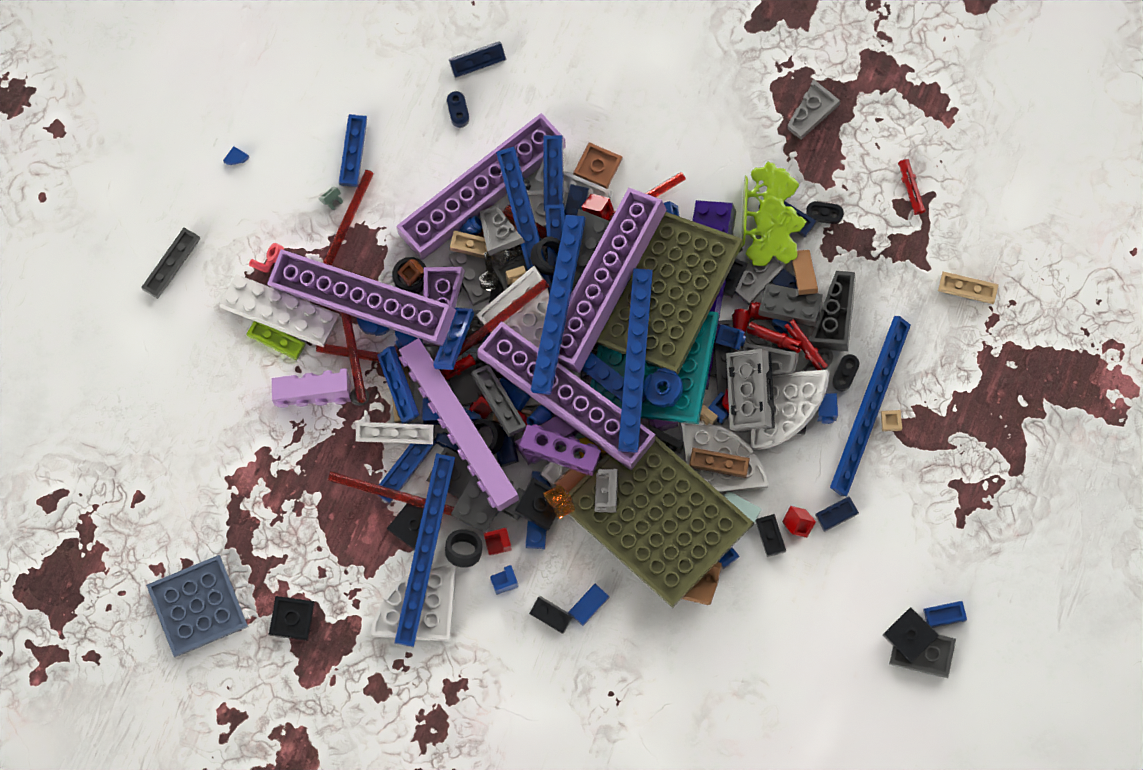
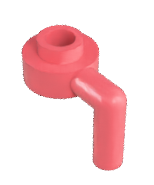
M273 243L267 251V261L265 264L251 259L249 266L268 273L273 264L276 263L280 250H284V247Z

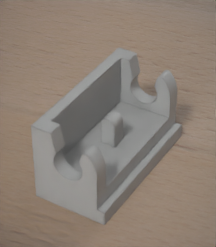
M600 469L596 473L595 512H617V469Z

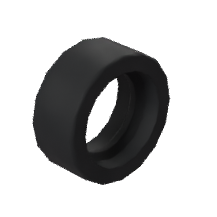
M545 237L533 246L530 258L533 266L540 273L554 275L555 266L545 262L542 258L541 248L544 246L550 247L558 256L560 240L554 237Z
M405 257L399 260L393 268V282L397 288L415 294L420 293L424 290V276L417 284L407 286L400 281L398 271L409 259H416L423 268L426 265L418 258Z
M477 419L472 422L477 431L484 426L492 429L493 441L488 448L493 455L497 453L504 442V432L501 426L495 421L487 419Z
M468 529L453 531L446 540L445 556L451 564L457 567L468 568L473 566L481 558L482 540L474 531ZM458 542H467L475 547V552L469 555H461L456 553L452 546Z

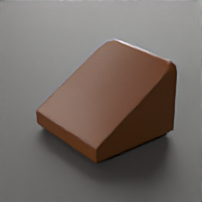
M409 259L398 271V274L408 286H411L424 276V268L416 259Z

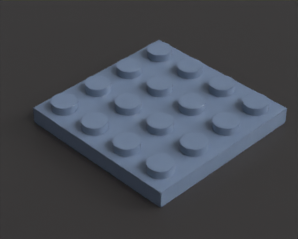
M220 555L146 585L174 658L248 627Z

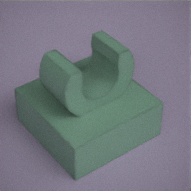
M331 187L318 198L322 204L328 205L332 210L336 209L333 205L334 200H337L340 204L343 203L342 198L339 197L341 192L337 187Z

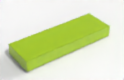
M256 321L252 323L247 332L248 337L296 361L306 346L305 342Z

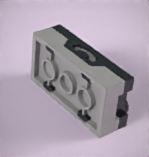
M764 349L726 353L730 430L741 433L748 432V429H774L771 352Z

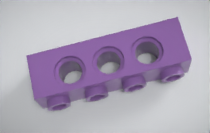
M527 424L519 444L521 452L590 476L594 475L601 456V450L596 445L590 443L587 445L582 444L576 438L569 437L568 439L562 437L559 432L545 431L543 427L536 424L532 426ZM545 439L548 441V443L544 446H540L537 444L538 440ZM559 445H563L566 447V450L564 452H558L556 451V447ZM576 452H582L584 453V457L578 459L574 457V454Z

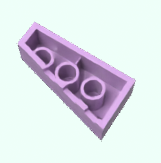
M424 267V297L448 304L455 309L465 270L462 267ZM423 340V344H425L426 346H440L438 344Z
M347 368L340 369V373H332L331 370L323 371L322 375L305 373L302 378H299L297 375L272 378V401L274 406L277 405L280 408L295 404L296 406L304 407L313 403L323 406L332 402L338 405L351 402L350 377Z

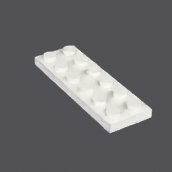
M238 274L235 275L220 302V308L323 348L340 318V315L336 312Z

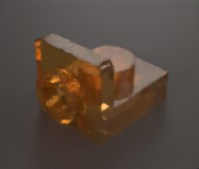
M561 485L543 493L545 500L554 508L555 514L559 519L575 510L570 494Z

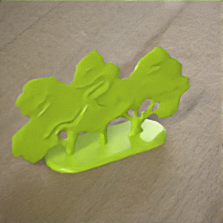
M768 161L764 167H755L751 171V177L756 182V186L752 191L748 190V177L746 175L744 177L741 238L744 243L742 247L745 245L746 235H749L753 239V243L746 250V255L752 260L754 266H766L773 256H776L779 261L785 264L795 260L798 256L797 244L793 242L789 235L792 232H800L807 222L801 216H797V212L792 206L786 207L784 205V201L795 194L799 183L784 168H777L774 163ZM763 186L767 187V190L765 192L760 194L756 193L760 192L759 188ZM755 197L760 202V209L757 212L747 211L748 198ZM747 216L754 217L757 228L750 231L746 230ZM755 235L761 236V239H757Z

